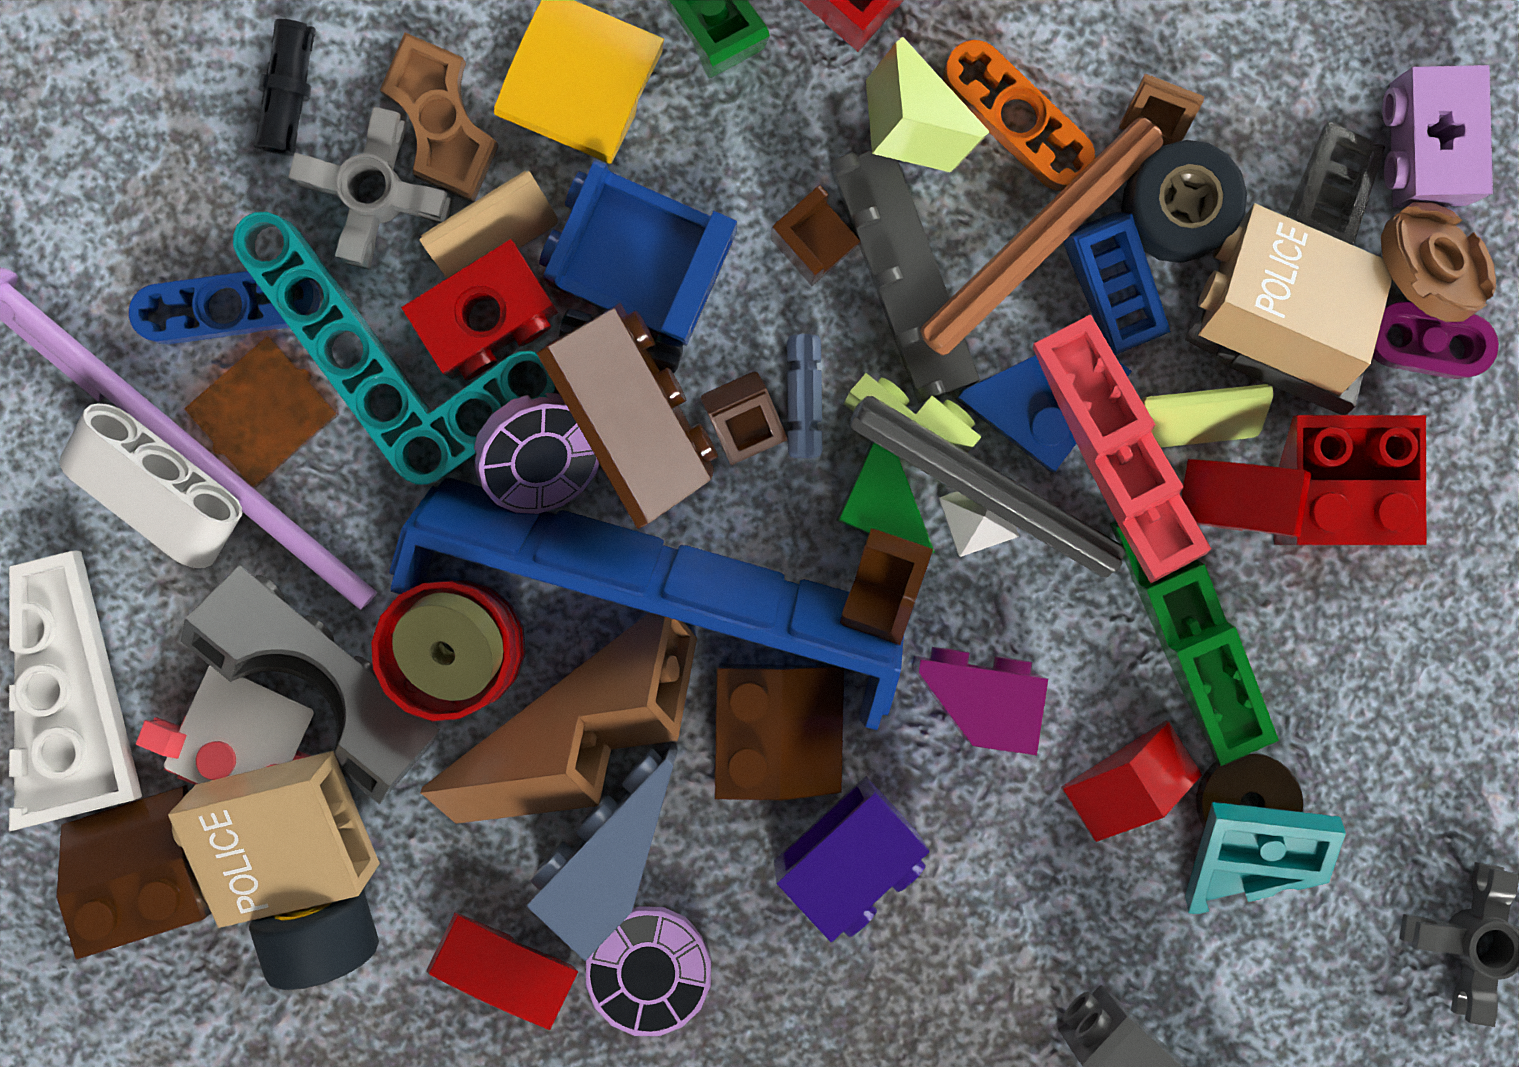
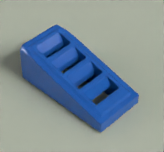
M1114 212L1079 226L1063 242L1095 322L1114 355L1171 332L1131 213ZM1113 237L1116 247L1093 255L1091 245ZM1123 261L1126 271L1102 280L1099 270ZM1131 285L1134 286L1135 295L1110 305L1107 295ZM1143 308L1147 318L1118 329L1115 319Z

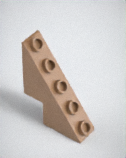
M649 612L425 784L420 793L456 824L599 806L612 749L678 741L697 637L684 622Z

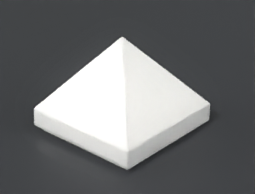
M959 492L939 497L959 557L1019 537L1015 525Z

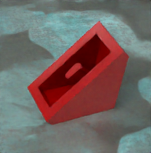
M1166 720L1061 786V789L1093 840L1098 842L1164 818L1202 776V773L1170 722Z

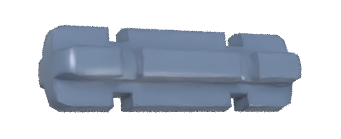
M795 334L789 336L787 340V363H791L792 370L787 371L788 423H792V431H788V453L790 457L797 459L817 458L823 451L822 430H818L817 423L822 421V371L817 370V363L821 362V339L813 334Z

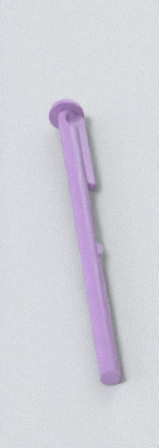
M0 267V320L95 400L99 402L107 398L116 407L130 414L227 489L239 501L243 513L359 610H363L371 602L377 591L14 289L18 280L17 274L9 269Z

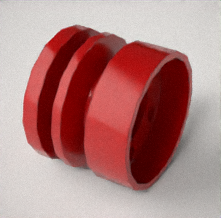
M470 580L422 583L398 595L381 614L371 641L373 671L385 695L406 713L430 721L461 719L500 699L518 679L526 655L524 627L513 605L495 589ZM450 593L473 601L489 614L501 634L504 650L501 666L486 687L471 698L450 701L439 699L423 692L407 679L395 659L392 644L395 627L413 604L427 595Z

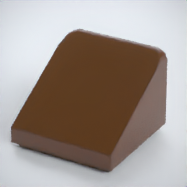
M758 372L748 373L701 395L700 399L730 465H734L788 440L768 390Z

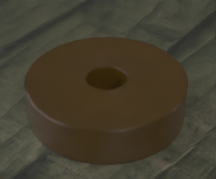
M1252 752L1222 766L1215 761L1202 776L1197 789L1196 808L1198 817L1205 828L1212 802L1240 805L1242 797L1249 792L1256 793L1258 797L1257 807L1303 812V795L1300 785L1293 773L1284 764L1258 752Z

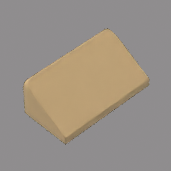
M523 171L425 232L419 240L445 277L449 278L510 239L513 240L519 249L556 226L558 218L530 171Z

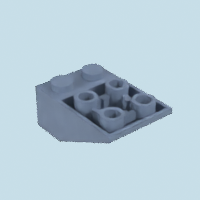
M672 745L661 755H658L651 748L626 774L625 777L627 778L621 785L627 791L619 800L615 802L607 794L600 801L599 806L594 807L581 822L582 825L575 832L581 840L573 848L564 841L561 842L537 868V873L530 880L537 889L528 902L527 907L584 961L632 913L678 752Z

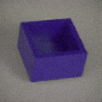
M865 776L774 860L776 884L832 943L843 932L848 937H852L862 930L877 913V909L873 904L891 887L896 892H900L914 882L925 869L926 865L922 859L930 851L917 830L872 781Z

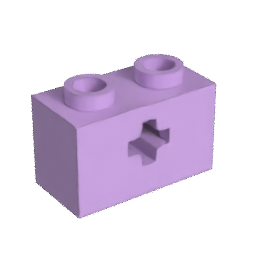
M1490 66L1411 67L1390 82V88L1386 90L1384 95L1382 114L1385 125L1391 126V151L1385 160L1384 180L1386 187L1392 189L1393 207H1407L1413 202H1432L1440 206H1468L1493 194Z

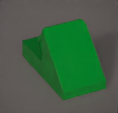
M666 0L669 8L692 40L705 74L709 79L762 51L770 37L766 24L748 0Z

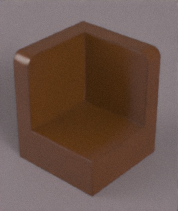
M821 185L817 186L777 221L771 230V241L811 286L818 282L859 246L860 243L855 234L827 204L829 194Z
M871 528L854 583L842 611L840 623L851 629L901 645L933 549Z

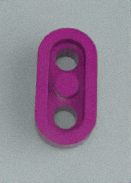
M1398 302L1385 307L1372 358L1378 363L1391 368L1450 379H1464L1482 374L1491 367L1498 354L1499 342L1492 325L1478 315L1473 314L1463 322H1445L1427 315L1411 302ZM1391 326L1398 327L1403 333V343L1399 348L1393 346L1388 340V330ZM1453 337L1460 339L1464 345V354L1461 359L1454 357L1450 352L1449 345Z

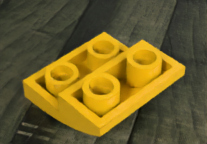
M541 0L508 70L494 106V115L611 164L635 118L638 100L662 54L664 38L575 0Z

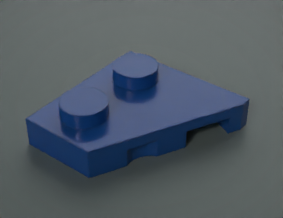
M1036 355L963 390L956 398L958 402L1050 472H1055L1077 444ZM1119 361L1128 377L1132 371Z

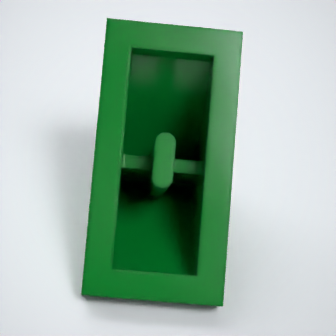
M871 441L836 521L867 535L870 534L871 528L932 548V553H935L899 457Z

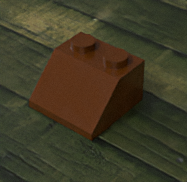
M718 663L715 799L780 801L842 793L843 667Z
M187 785L61 824L56 898L76 960L201 921L212 914L201 894L199 884L183 848L179 847L174 840L172 823L168 816L171 810L189 792Z

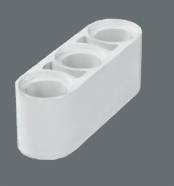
M97 403L89 405L83 411L60 456L59 465L63 473L70 480L172 559L192 568H206L214 563L242 516V507L239 501L227 489L130 414L108 404Z

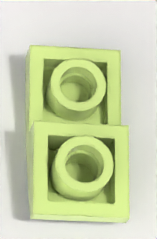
M865 373L851 389L844 402L846 407L854 411L858 403L866 396H874L967 453L981 438L979 434L971 429L975 425L974 420L956 403L950 400H945L941 403L934 396H931L921 409L914 414L906 407L910 403L906 394L894 383L883 377L875 381L870 375Z

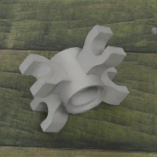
M373 106L364 154L350 157L341 166L294 153L288 176L290 180L297 181V185L301 188L337 195L349 207L347 220L335 253V257L343 259L345 264L370 270L379 224L394 219L400 212L438 223L445 221L449 217L453 200L446 197L447 193L445 191L402 182L400 177L393 171L407 127V123L400 120L401 115L398 112ZM373 175L385 177V191L377 201L372 203L359 202L358 189L363 180Z

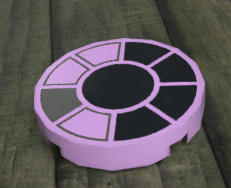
M545 393L548 398L539 397L531 399L529 395L513 399L494 412L477 434L474 446L477 454L474 464L476 477L495 504L515 513L539 514L562 507L582 493L597 473L599 461L560 394Z
M638 906L633 908L632 913L586 960V988L594 1008L611 1026L634 1036H661L682 1028L701 1010L711 987V955L706 942H704L696 927L685 916L664 907Z

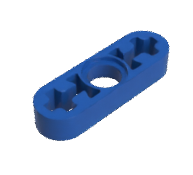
M248 271L151 284L140 289L134 295L129 305V320L133 329L143 338L159 344L168 345L290 328L272 303L257 305L256 297L250 287L252 284L257 283ZM306 280L296 288L303 291V299L294 301L297 310L302 315L315 313L320 304V294L317 285L313 280ZM257 284L256 292L266 296ZM224 288L235 289L242 301L240 314L229 323H217L209 311V303L212 296ZM194 292L193 299L191 302V300L188 297V294ZM162 299L164 304L174 308L192 307L194 315L199 322V327L193 328L195 319L183 315L166 319V330H162L160 325L148 320V314L158 310V300ZM258 306L263 314L261 319H256Z

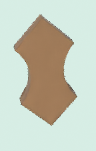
M405 32L381 85L380 92L402 107L413 124L417 139V151L412 174L424 182L474 203L499 145L496 140L477 128L465 111L461 95V83L466 62L459 55Z

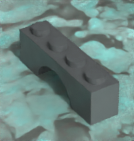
M240 565L185 618L181 642L228 681L232 682L257 672L276 671L297 676L313 685L325 697L333 711L337 727L334 754L343 775L378 804L386 798L429 749L440 730L432 721L406 713L385 695L373 671L372 663L360 656L352 658L334 643L332 633L321 621L309 615L302 617L285 603L283 593L271 580L262 575L254 577Z

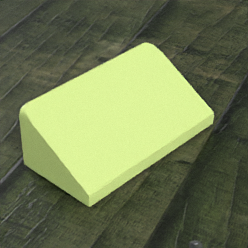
M1268 384L1149 396L1141 400L1156 424L1151 432L1159 446L1163 448L1247 439L1258 436L1263 429L1273 399L1272 386L1268 387Z

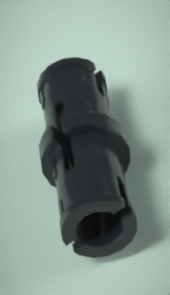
M275 19L270 60L266 74L260 75L258 89L263 92L259 124L257 125L256 137L253 146L257 149L287 156H294L296 152L297 131L303 101L310 99L312 88L307 84V77L316 29L312 26H307L306 23L290 19Z

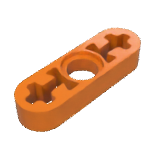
M969 40L959 44L951 52L944 68L943 81L988 129L989 133L1043 185L1052 190L1062 191L1095 159V150L1090 139L991 44L981 40ZM962 60L969 65L975 64L978 60L986 65V69L982 77L994 90L1001 80H1004L1009 85V87L1000 92L990 109L982 103L987 99L990 91L981 82L974 80L966 85L959 79L964 69L960 63ZM1011 100H1023L1029 103L1036 115L1034 127L1023 133L1009 130L1001 118L1003 105ZM1047 123L1055 131L1046 140L1060 152L1064 151L1068 146L1073 148L1078 155L1072 163L1078 172L1075 173L1069 168L1063 169L1060 173L1053 170L1051 163L1056 156L1043 142L1035 153L1027 146L1039 137Z

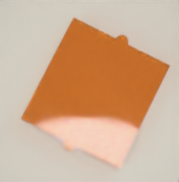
M266 336L184 408L214 442L212 446L213 452L225 455L252 487L259 486L339 415L310 383L311 373L305 369H298L269 336Z

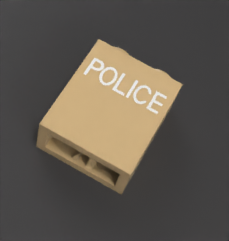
M1254 203L1242 219L1237 230L1214 250L1213 258L1220 260L1221 263L1218 271H1213L1208 278L1198 301V307L1206 310L1198 335L1340 396L1371 365L1392 282L1384 259Z
M334 751L196 784L168 814L172 823L174 840L179 847L183 848L199 884L201 894L208 904L218 928L357 897L380 864Z

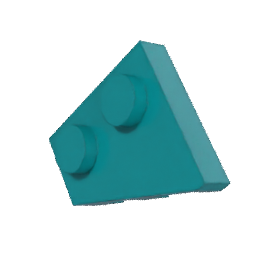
M1212 802L1185 894L1188 913L1202 914L1210 912L1207 901L1245 892L1248 902L1273 897L1278 892L1287 889L1302 890L1329 883L1346 835L1341 817Z

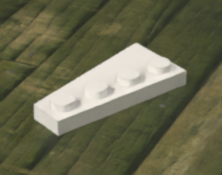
M69 551L9 566V650L14 652V684L9 685V711H14V748L9 750V777H14V807L9 809V832L143 797L82 552Z

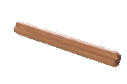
M1145 117L1135 119L921 326L920 332L926 344L940 355L948 354L1125 183L1148 157L1162 147L1161 130Z

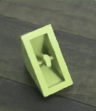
M904 37L892 46L866 79L872 154L952 172L989 133L988 129Z

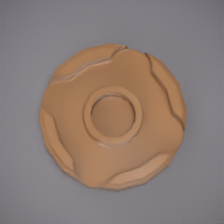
M1413 202L1389 219L1384 226L1381 234L1384 262L1392 280L1402 293L1424 313L1445 322H1463L1487 305L1485 304L1486 301L1493 297L1496 289L1494 263L1485 243L1475 232L1467 237L1456 226L1462 219L1455 212L1432 202Z

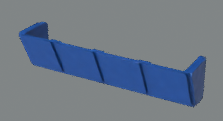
M445 478L438 487L432 486L401 529L389 572L391 575H394L391 592L402 594L425 583L433 552L437 551L870 675L859 711V720L864 727L877 730L882 715L888 716L902 668L903 639L901 645H897L843 626L840 623V618L850 593L848 591L806 579L800 580L799 584L784 580L785 575L781 572L688 545H680L678 549L663 545L664 540L659 537L565 510L558 511L557 515L549 512L539 514L515 513L495 504L481 486L453 478Z

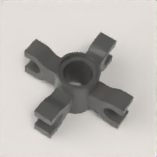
M1475 862L1472 876L1473 900L1471 909H1465L1456 913L1448 922L1403 914L1399 939L1412 942V946L1416 949L1450 953L1454 959L1462 963L1460 979L1453 994L1451 1011L1455 1014L1465 1015V1020L1469 1023L1495 1027L1498 1011V980L1509 978L1519 971V930L1508 923L1510 907L1518 889L1519 874L1504 871L1505 868L1501 866ZM1492 930L1493 943L1491 948L1484 955L1477 956L1476 945L1479 938L1485 932Z

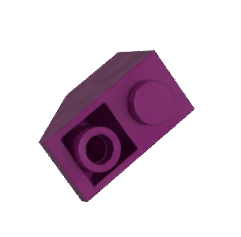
M940 647L931 648L930 658L914 656L913 670L967 742L975 747L1037 756L1048 678L1031 673L1033 662L994 656L993 668L968 664L969 652Z

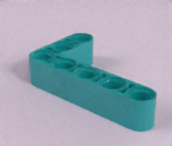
M254 212L245 216L237 224L233 234V248L238 259L396 472L406 481L416 485L430 484L447 476L476 455L474 446L477 436L468 433L463 428L460 422L462 407L472 399H480L490 405L494 413L511 400L520 398L521 396L514 391L511 384V376L519 364L535 362L544 369L547 384L544 391L533 399L539 397L548 398L545 393H556L557 388L537 353L533 351H519L507 357L432 411L310 244L291 222L269 212ZM268 227H277L284 238L282 252L273 260L262 261L255 251L257 235ZM306 280H316L323 290L324 300L321 307L315 313L302 315L294 304L295 290ZM345 332L355 333L363 344L361 360L349 369L341 367L335 361L332 353L334 341ZM383 384L394 386L402 397L401 411L395 419L390 421L378 418L371 408L372 394ZM425 436L433 439L441 450L440 464L433 472L419 471L411 464L409 448L411 443L418 437Z

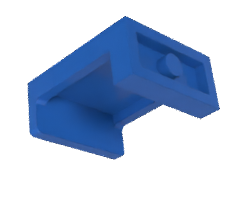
M595 159L588 174L579 171L570 186L565 207L572 209L563 231L552 230L543 247L539 260V265L546 267L543 278L549 286L605 311L619 303L622 304L627 314L636 310L649 330L677 339L687 346L737 234V221L714 210L711 216L614 174L609 171L607 164Z

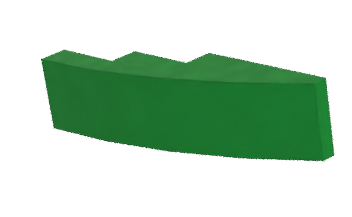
M1117 522L1110 523L1116 541L1125 550L1123 558L1157 638L1216 762L1222 766L1279 741L1237 629L1234 625L1227 622L1205 564L1196 559L1150 583Z

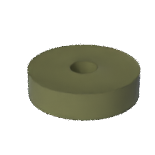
M435 593L421 598L401 617L393 633V652L403 674L417 688L439 699L458 701L477 695L494 677L502 663L503 642L495 622L479 605L459 595ZM442 642H445L448 645H450L454 652H451L448 649H446Z

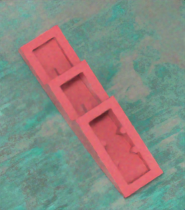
M1091 314L1034 343L1033 350L1079 450L1150 583L1206 555L1211 550V547L1179 494L1184 488L1151 432L1156 424Z

